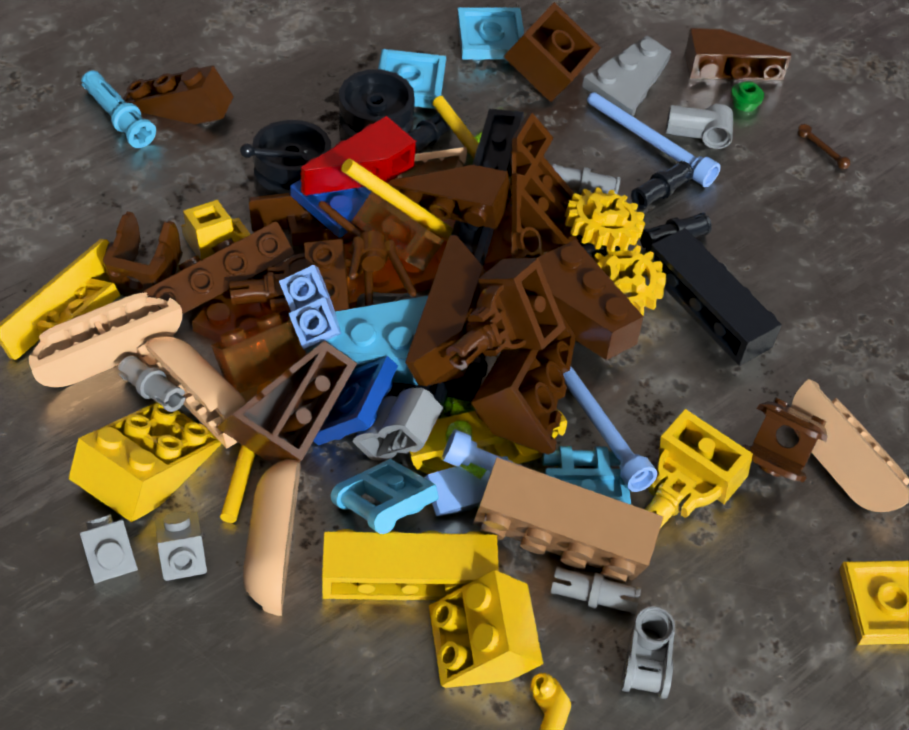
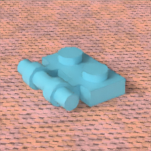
M559 446L558 450H555L552 454L542 453L543 466H558V468H546V475L631 505L630 490L620 477L621 470L611 469V466H620L621 463L613 451L608 450V447L595 446L594 450H572V446ZM574 466H594V469L574 468Z

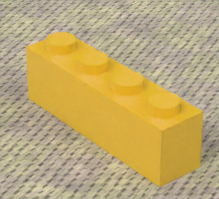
M351 529L324 532L323 599L438 601L494 569L499 571L497 535L484 534L478 531H470L464 534H442L434 530L422 533H399L398 531L391 530L386 534L356 532Z

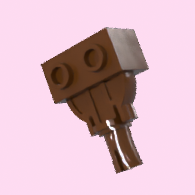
M343 239L304 243L305 253L292 256L281 266L268 267V274L264 275V279L230 281L232 305L268 302L272 312L287 311L291 313L279 281L315 265L320 270L335 312L350 309Z
M538 258L502 259L478 279L483 291L478 298L476 310L467 317L469 321L466 325L467 333L446 349L447 356H452L449 361L454 367L463 370L481 353L492 357L497 356L502 350H543L566 329Z

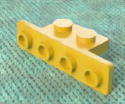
M99 239L0 322V345L9 358L17 360L40 340L39 336L49 328L106 306L120 296L115 284L108 282L110 279L103 262L109 244L107 239Z

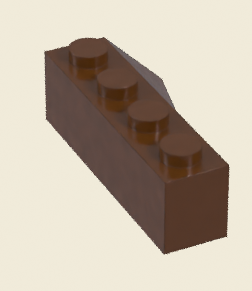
M561 312L560 314L566 329L543 350H502L471 402L478 418L486 424L494 436L547 455L554 453L557 441L552 437V431L554 428L560 427L562 414L557 410L558 399L564 398L567 385L565 384L563 373L570 371L576 335Z

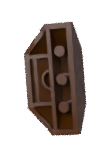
M449 235L405 361L418 386H429L463 378L468 367L463 370L454 367L449 361L452 356H447L446 349L467 333L466 325L469 323L467 317L476 310L478 298L483 291L478 279L486 272L457 235Z

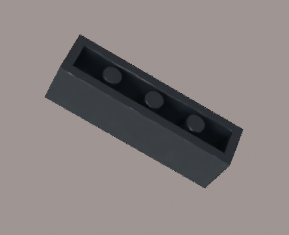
M686 228L651 245L650 251L654 253L653 262L661 261L663 264L662 273L666 274L664 289L739 366L773 348L782 324Z

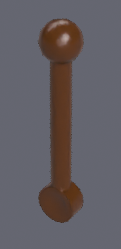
M801 124L799 126L797 134L800 137L810 139L832 157L840 169L844 170L850 166V159L846 156L841 157L811 132L812 128L809 125Z

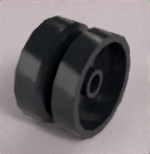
M367 69L354 73L344 80L339 89V133L341 139H349L362 131L367 125L374 124L385 116H388L407 134L412 132L415 97L414 89L407 79L387 70Z
M283 120L273 122L260 129L253 138L252 146L254 148L302 152L303 149H311L315 154V158L331 149V140L327 133L315 124L302 120ZM253 155L254 187L258 195L290 193V186L301 179V167L305 164L300 159Z

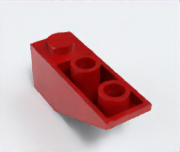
M385 116L374 124L367 125L362 131L349 139L340 141L334 148L319 157L310 159L302 166L301 193L306 196L364 187L342 172V165L347 159L354 160L388 183L390 180L395 179L414 167L416 141L388 116Z

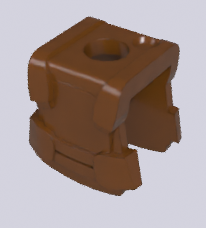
M127 211L126 214L122 215L116 230V238L114 242L108 244L103 262L110 282L115 284L120 295L128 297L133 294L142 293L144 290L169 278L170 275H174L183 252L181 251L180 237L176 224L168 221L163 224L158 239L159 244L150 264L134 262L139 254L138 249L141 242L138 222L133 212ZM127 276L132 277V278H135V279L139 280L140 282L133 281V280H131L130 278H128Z
M777 397L774 398L773 402L767 401L759 404L756 409L762 411L766 417L752 446L746 444L741 446L753 453L752 461L758 464V467L766 473L804 483L807 477L802 471L817 440L827 441V431L824 427L827 421L814 415L810 417L787 406V402ZM786 425L797 430L800 437L799 442L793 447L781 445L776 436L779 427Z

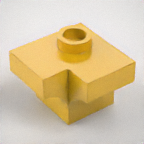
M218 199L183 210L185 224L181 225L183 237L195 255L199 256L200 260L214 254L212 248L229 238H232L235 243L250 235L239 218L232 219Z

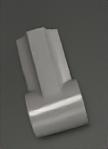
M714 104L705 110L671 105L668 111L665 134L699 138L710 148H725L732 141L733 111L723 104Z

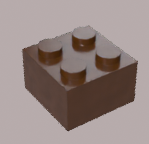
M554 2L503 57L541 94L552 102L575 79L601 47Z

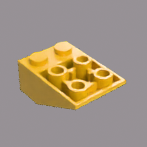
M156 402L78 438L68 479L132 523L160 507L222 443L204 425L196 423L178 410L169 412Z

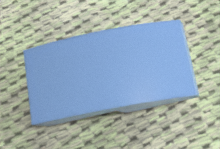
M312 265L279 281L291 313H289L290 319L303 350L306 351L323 341L341 334L332 301L317 266Z
M503 456V457H502V458H504V459L509 460V459H508V456ZM470 463L468 466H455L425 476L424 478L435 483L439 499L432 502L436 516L471 511L480 505L491 471Z

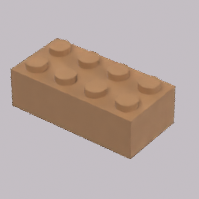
M497 457L473 525L481 527L480 532L484 534L497 535L498 540H504V537L507 536L521 541L520 546L527 551L544 554L546 550L562 556L561 561L569 566L585 569V566L588 565L602 570L601 574H604V578L608 580L626 583V580L633 581L649 566L664 516Z

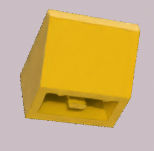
M494 569L429 605L439 678L442 687L451 688L506 682L543 665L528 584Z

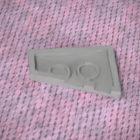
M645 36L584 76L582 87L590 93L599 94L631 116H634L636 108L644 101L652 83L656 82L669 62L671 51L649 36Z

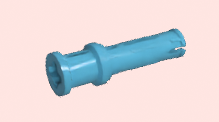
M98 71L87 72L82 77L81 81L84 83L81 85L109 113L115 129L124 132L127 141L134 148H143L151 143L156 135L155 125L150 120L143 119L141 111L135 104L125 102Z

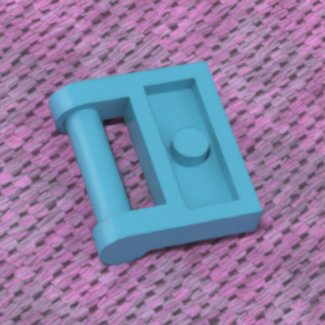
M392 459L386 460L337 484L331 492L333 504L343 510L350 509L367 520L369 527L379 534L390 532L395 526L396 520L406 515L418 513L424 506L439 499L435 483ZM366 493L382 504L375 506L362 498L361 495Z

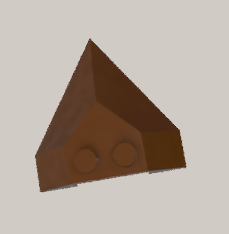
M532 112L525 116L512 138L509 169L512 189L511 259L537 258L575 239L580 244L583 238L581 235L572 236V227L565 225L567 218L565 217L569 200H572L574 192L545 159L544 154L554 138ZM592 189V190H589V191H590L591 193H594V192H595V189Z

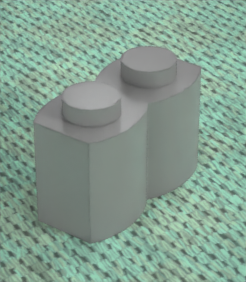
M423 388L406 389L398 397H383L376 411L378 417L374 424L365 431H358L352 442L371 460L376 461L389 460L396 456L397 452H417L424 447L443 407L429 391Z

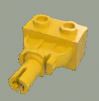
M685 409L661 436L659 460L656 468L657 477L648 487L649 493L655 497L644 510L664 516L661 524L662 528L672 515H678L680 511L681 516L687 518L695 508L707 506L716 500L725 504L748 477L753 453Z

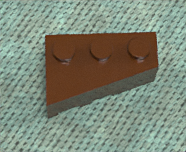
M576 239L537 257L557 307L576 335L575 340L605 360L637 345L644 316Z
M323 341L216 428L272 465L285 459L298 460V463H300L357 363L326 341Z

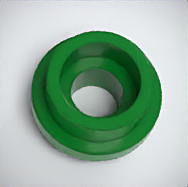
M753 82L737 83L731 91L732 103L741 111H753L763 102L764 92Z

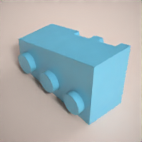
M428 296L336 311L341 334L326 342L355 361L357 364L354 369L388 356L398 365L391 380L392 382L418 385L405 361ZM312 347V348L306 350V353L308 354V353H309L310 351H312L315 347Z

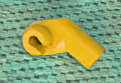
M539 673L532 678L530 683L533 697L544 714L539 730H563L571 709L570 699L555 678L548 673Z

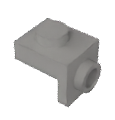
M179 511L170 513L164 518L155 519L163 579L168 581L205 574L207 568L198 513Z
M112 515L86 522L88 531L81 532L80 537L94 584L138 570L123 520L113 522Z

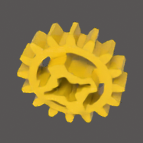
M596 188L594 193L587 189H583L581 195L574 193L572 200H569L565 217H567L565 225L572 227V236L581 235L583 236L581 243L586 244L589 242L598 250L604 245L607 246L610 252H614L616 246H619L624 251L628 249L629 244L635 246L641 237L645 222L643 221L644 213L637 211L638 204H628L626 202L628 196L617 195L614 190H610L606 194L600 188Z
M637 245L633 251H628V249L624 251L620 248V251L615 252L614 250V252H610L607 248L606 256L596 253L594 261L643 316L645 306L652 310L656 308L657 299L663 298L666 274L662 273L663 264L661 261L653 262L654 253L652 251L642 255L640 254L641 246ZM644 276H647L650 283L648 286L645 284L646 278Z

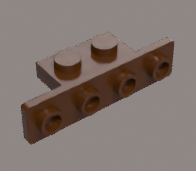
M290 193L257 196L248 199L251 229L253 232L273 222H278L281 229H288L292 246L304 247L306 242L343 239V243L353 241L354 236L349 232L338 238L291 197ZM389 204L369 219L392 217L394 215V206ZM363 222L359 226L365 230V225Z
M273 222L235 243L232 238H229L212 248L214 254L203 260H200L197 255L178 265L180 272L144 290L142 293H147L148 297L156 299L160 298L168 301L171 298L181 306L183 315L230 289V281L248 280L267 270L268 267L275 266L293 256L294 251L279 223Z

